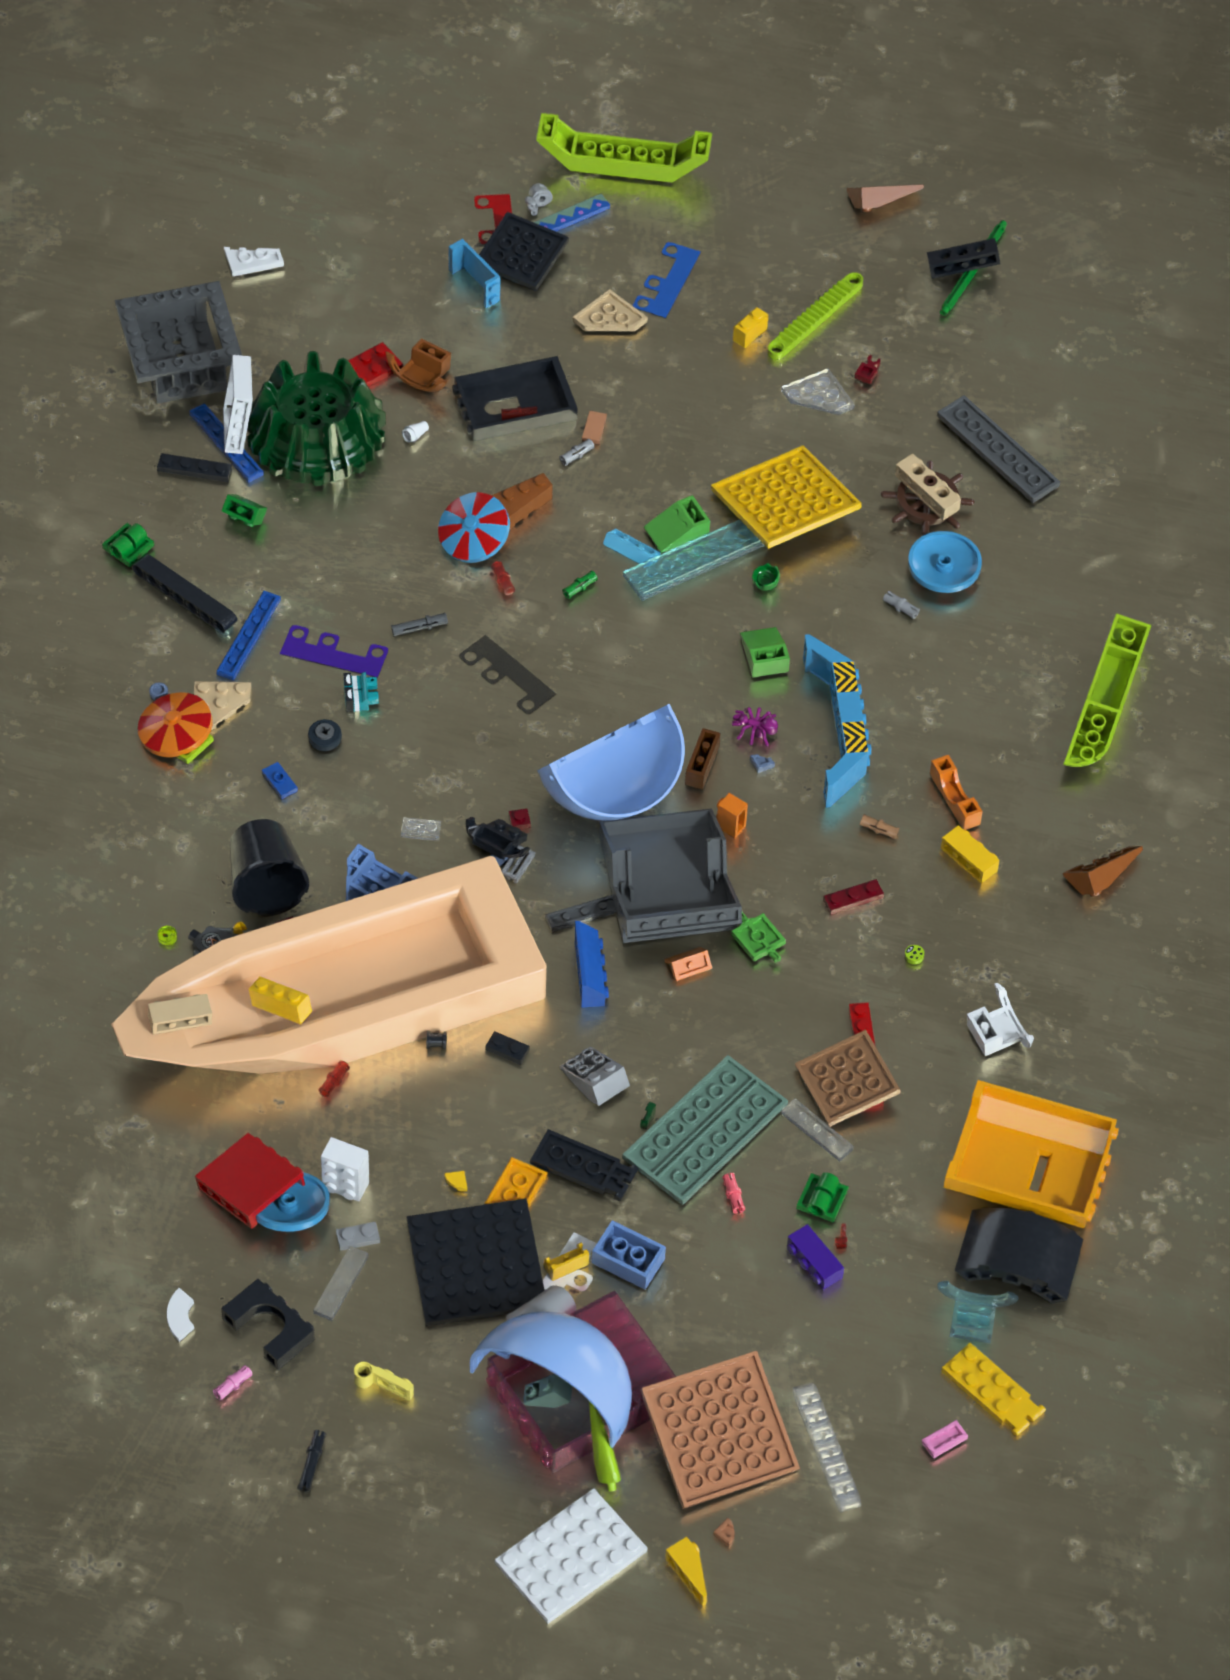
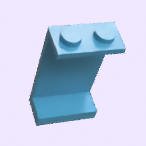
M464 239L448 246L449 271L454 274L465 269L484 288L485 308L500 301V276Z

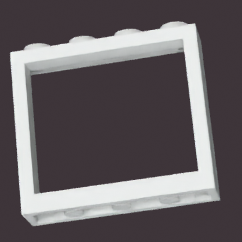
M232 356L223 407L224 451L227 453L243 454L253 400L251 356Z

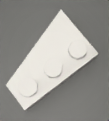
M224 247V253L233 277L284 266L279 249L258 248L256 250H246V248L240 247L239 250H231L230 247Z

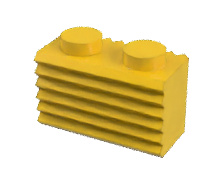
M758 307L753 309L733 327V341L747 348L749 344L767 330L768 314Z

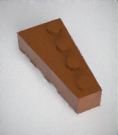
M542 473L492 495L507 510L510 519V530L521 519H526L529 513L537 511L552 499L553 485L546 475Z

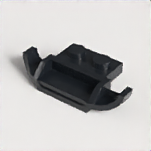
M474 817L466 819V831L472 839V844L500 859L505 857L518 858L525 856L529 852V847L521 850L518 849L519 844L527 841L528 834L506 823L504 820L496 819L488 824L482 823L477 826Z

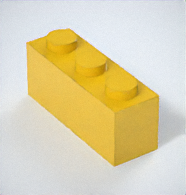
M959 825L942 837L941 849L981 884L998 871L999 859L997 856L989 852L981 842L975 840L967 830H964Z
M261 976L248 989L252 1006L301 1024L312 1012L308 994Z

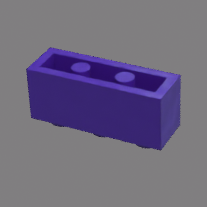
M808 1224L788 1236V1252L792 1256L795 1255L802 1269L810 1273L816 1285L819 1284L824 1290L843 1278V1265Z

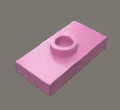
M957 1420L923 1438L921 1443L934 1459L967 1440L968 1435Z

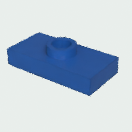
M279 762L262 769V775L281 800L298 792V787Z

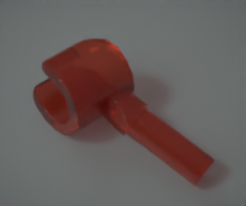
M845 1223L841 1225V1237H835L836 1249L847 1248V1225Z

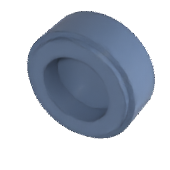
M154 683L149 689L151 699L155 701L162 696L168 695V687L164 683Z

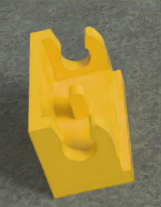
M582 1242L577 1244L576 1249L550 1260V1257L544 1259L543 1266L552 1281L589 1265V1252L587 1249L583 1251Z

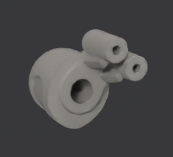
M541 183L532 185L529 189V196L525 198V203L531 215H537L538 207L549 204L553 196L545 185Z

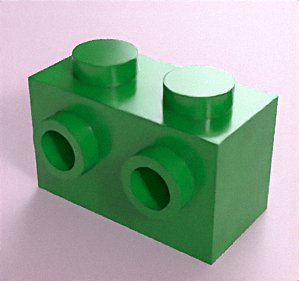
M227 494L221 511L228 514V517L232 519L242 520L245 525L254 527V525L262 524L267 508L240 495Z

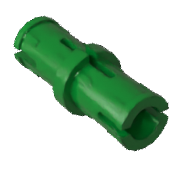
M591 570L581 578H576L572 584L562 589L563 595L570 599L578 592L585 591L587 586L598 580L596 573Z

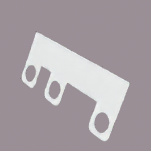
M574 1232L559 1256L576 1249L577 1244L582 1242L583 1251L588 1250L589 1261L592 1262L591 1251L597 1243ZM578 1269L552 1281L547 1273L543 1279L545 1290L554 1285L564 1288L567 1284L579 1291H585L593 1278L590 1274ZM577 1275H584L587 1278V1283L584 1286H577L574 1283V1278Z

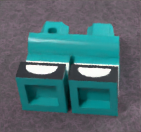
M351 672L343 673L346 712L369 710V705L379 704L378 691L368 692V690L377 689V677H366V672H363L360 676H351Z

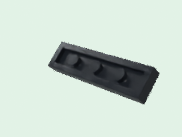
M161 453L157 471L228 482L232 471V464Z

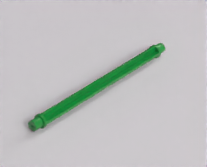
M1001 220L987 239L995 238L997 243L1005 231L1007 222ZM979 269L963 273L951 294L948 295L941 306L940 314L942 316H946L952 310L958 298L963 294Z

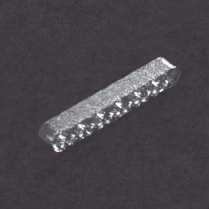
M811 1382L793 1387L796 1404L839 1512L861 1507L859 1493L815 1383Z

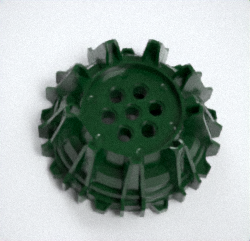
M310 351L306 356L304 373L294 375L288 361L281 360L276 365L269 380L262 384L255 401L251 405L247 431L251 434L247 436L248 447H251L252 454L259 456L260 464L269 467L270 474L275 477L280 475L285 477V479L295 482L322 486L326 482H335L350 477L351 474H360L365 470V464L375 459L374 453L381 450L382 443L385 440V431L381 430V428L386 425V413L382 410V400L373 395L365 380L359 378L348 360L340 358L336 363L333 374L322 372V364L318 352Z

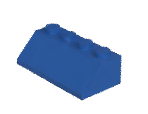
M575 921L574 944L581 1007L605 1006V998H609L608 986L604 987V982H607L606 970L602 969V966H605V956L600 952V950H603V939L599 938L598 930L581 921Z

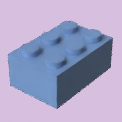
M612 1220L592 1250V1264L646 1290L665 1260L666 1246Z

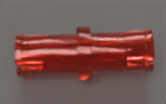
M517 406V408L501 409L502 420L538 414L537 406L523 408Z
M497 561L493 563L491 568L504 594H513L515 587L510 580V574L506 572L502 562Z
M339 1061L334 1070L327 1074V1079L318 1089L322 1096L329 1097L334 1088L341 1084L343 1076L350 1069V1066L345 1061Z

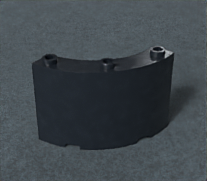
M982 1207L971 1212L955 1271L966 1281L991 1280V1277L1002 1278V1282L1020 1286L1021 1283L1032 1287V1292L1040 1295L1051 1304L1067 1301L1084 1239L1077 1235L1074 1230L1051 1219L1037 1215L1033 1211Z

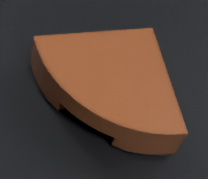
M729 1518L713 1533L727 1547L732 1545L735 1536L733 1523Z

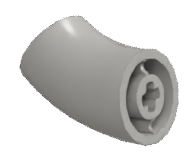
M554 1285L506 1315V1319L509 1320L522 1314L543 1311L575 1316L576 1304L567 1290Z

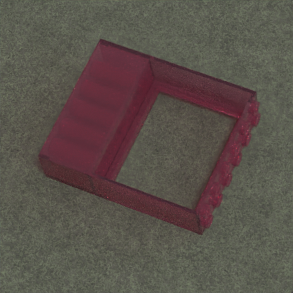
M614 1290L569 1315L586 1321L601 1331L614 1344L626 1364L631 1381L632 1398L629 1419L622 1433L624 1435L651 1420L640 1389L674 1378L676 1375ZM497 1354L487 1358V1384L491 1389H495L500 1403L506 1405L511 1419L517 1421L522 1435L529 1438L531 1448L534 1452L540 1454L541 1462L545 1468L549 1467L551 1472L555 1473L593 1452L591 1430L554 1449L507 1382V1378L534 1365V1362L514 1354L510 1355L508 1359ZM605 1422L604 1425L610 1438L609 1428Z

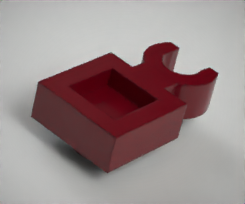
M869 355L867 363L862 362L854 378L871 384L878 373L881 359L878 358L876 362H873L872 355Z

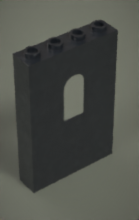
M558 356L454 377L455 385H452L453 394L458 397L459 409L462 408V418L464 422H467L468 435H472L473 441L577 420L578 408ZM517 397L521 407L519 410L495 415L485 411V406L488 403Z

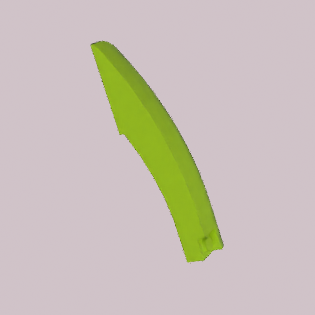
M1116 613L1063 765L1071 767L1088 766L1100 760L1108 751L1151 628L1150 624Z

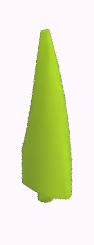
M589 1401L593 1456L598 1482L607 1484L609 1492L617 1490L615 1483L621 1480L613 1448L610 1447V1438L601 1415Z

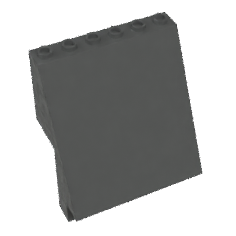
M712 808L599 821L600 841L623 943L728 931L737 928V924H742V906L727 875L726 838Z

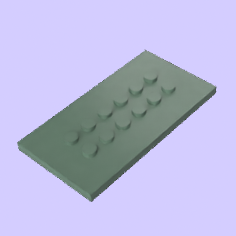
M727 1055L622 1154V1159L630 1165L637 1166L640 1173L683 1205L788 1105V1100Z

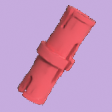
M727 1173L722 1177L727 1190L726 1197L730 1200L733 1213L737 1214V1209L739 1213L745 1211V1206L741 1198V1188L737 1185L735 1174L730 1173L731 1178H729Z

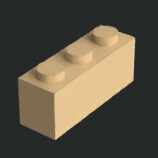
M196 994L191 997L174 998L173 1000L156 1001L148 1004V1017L153 1035L212 1024V1010L207 994Z

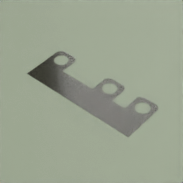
M484 635L459 654L460 659L468 665H474L483 657L490 661L492 665L481 673V676L489 683L495 684L503 677L508 676L528 694L517 702V706L526 714H531L556 695L553 690L487 635ZM467 652H474L477 657L473 661H468L465 659V654ZM495 670L499 676L496 679H489L487 672ZM525 700H531L534 702V707L532 709H525L522 703Z

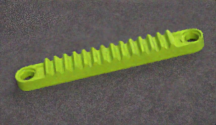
M853 272L849 273L841 281L838 280L837 284H834L832 289L829 288L823 297L820 296L814 305L811 304L810 308L802 312L801 316H798L796 320L794 319L792 324L784 328L783 332L780 331L779 335L768 345V356L774 360H779L786 356L862 288V275ZM857 280L859 283L853 284L850 281ZM779 348L781 351L773 352L772 349Z

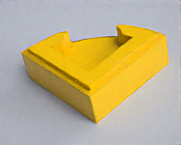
M465 1171L444 1173L448 1185H451L458 1191H467Z

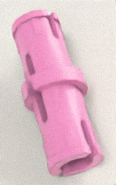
M243 1365L233 1375H228L221 1385L213 1389V1394L217 1399L222 1400L230 1392L240 1388L239 1385L252 1376V1371L249 1367Z

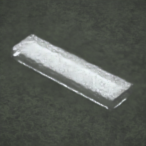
M796 1098L781 1110V1114L839 1162L853 1150L854 1146Z
M352 1246L349 1247L315 1306L314 1314L333 1321L369 1257L367 1252Z

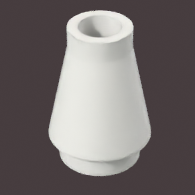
M425 421L405 426L402 436L408 443L415 442L429 430V426Z

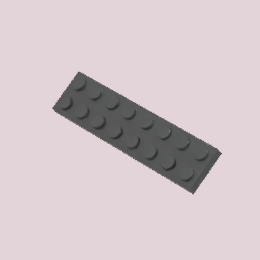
M965 395L937 412V417L1032 503L1060 486V481Z

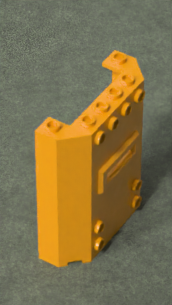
M977 1080L972 1095L971 1107L953 1161H950L943 1188L1022 1211H1033L1035 1214L1085 1228L1087 1222H1091L1096 1209V1204L1093 1202L1094 1199H1099L1102 1188L1098 1186L1100 1182L1104 1183L1107 1172L1103 1171L1104 1167H1109L1112 1156L1109 1155L1112 1139L1116 1140L1119 1128H1116L1117 1120ZM1041 1155L1049 1159L1037 1192L1030 1190V1185Z

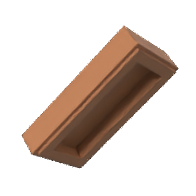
M589 411L582 442L590 439L593 444H600L607 414Z

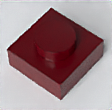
M527 808L509 811V820L513 827L519 829L531 828Z

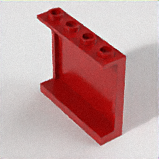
M250 1133L244 1135L195 1175L199 1190L251 1229L258 1224L256 1215L296 1182L305 1186L304 1173L298 1166H293L286 1157H281L271 1146L267 1147L259 1137H254Z

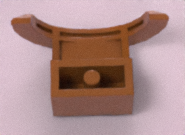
M421 338L412 347L411 360L402 369L397 365L394 355L386 352V359L394 374L411 387L430 393L438 392L445 387L447 381L442 379V376L450 369L451 352Z

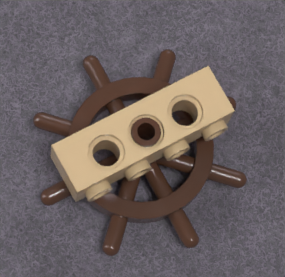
M913 453L896 464L895 476L901 481L898 491L881 492L882 498L897 499L900 513L892 517V522L896 524L906 517L908 520L922 525L923 536L929 533V526L938 525L946 521L955 529H959L960 523L952 516L960 510V505L972 506L975 503L971 498H960L955 484L963 479V474L958 473L949 479L947 476L933 471V461L929 460L925 465ZM908 489H910L913 493H905V492H906ZM906 500H912L916 502L909 506ZM922 507L923 513L918 512L916 510Z

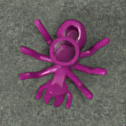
M747 707L744 711L749 713L750 718L748 719L743 711L736 710L735 713L739 714L733 716L732 726L746 725L742 727L737 740L743 736L746 729L752 727L749 745H753L754 737H763L765 746H769L766 734L774 735L778 731V723L774 719L776 714H771L770 711H767L762 717H759L762 709L758 707L756 717L754 718L751 708Z

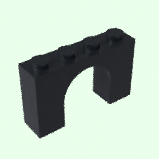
M256 1279L221 1308L222 1319L235 1331L260 1314H271L282 1320L285 1325L282 1332L263 1347L264 1358L277 1370L282 1368L315 1340L312 1324L308 1321L305 1322L297 1310L291 1309L286 1305V1301L280 1295L277 1296L273 1293L272 1288L266 1282L263 1283L259 1279Z

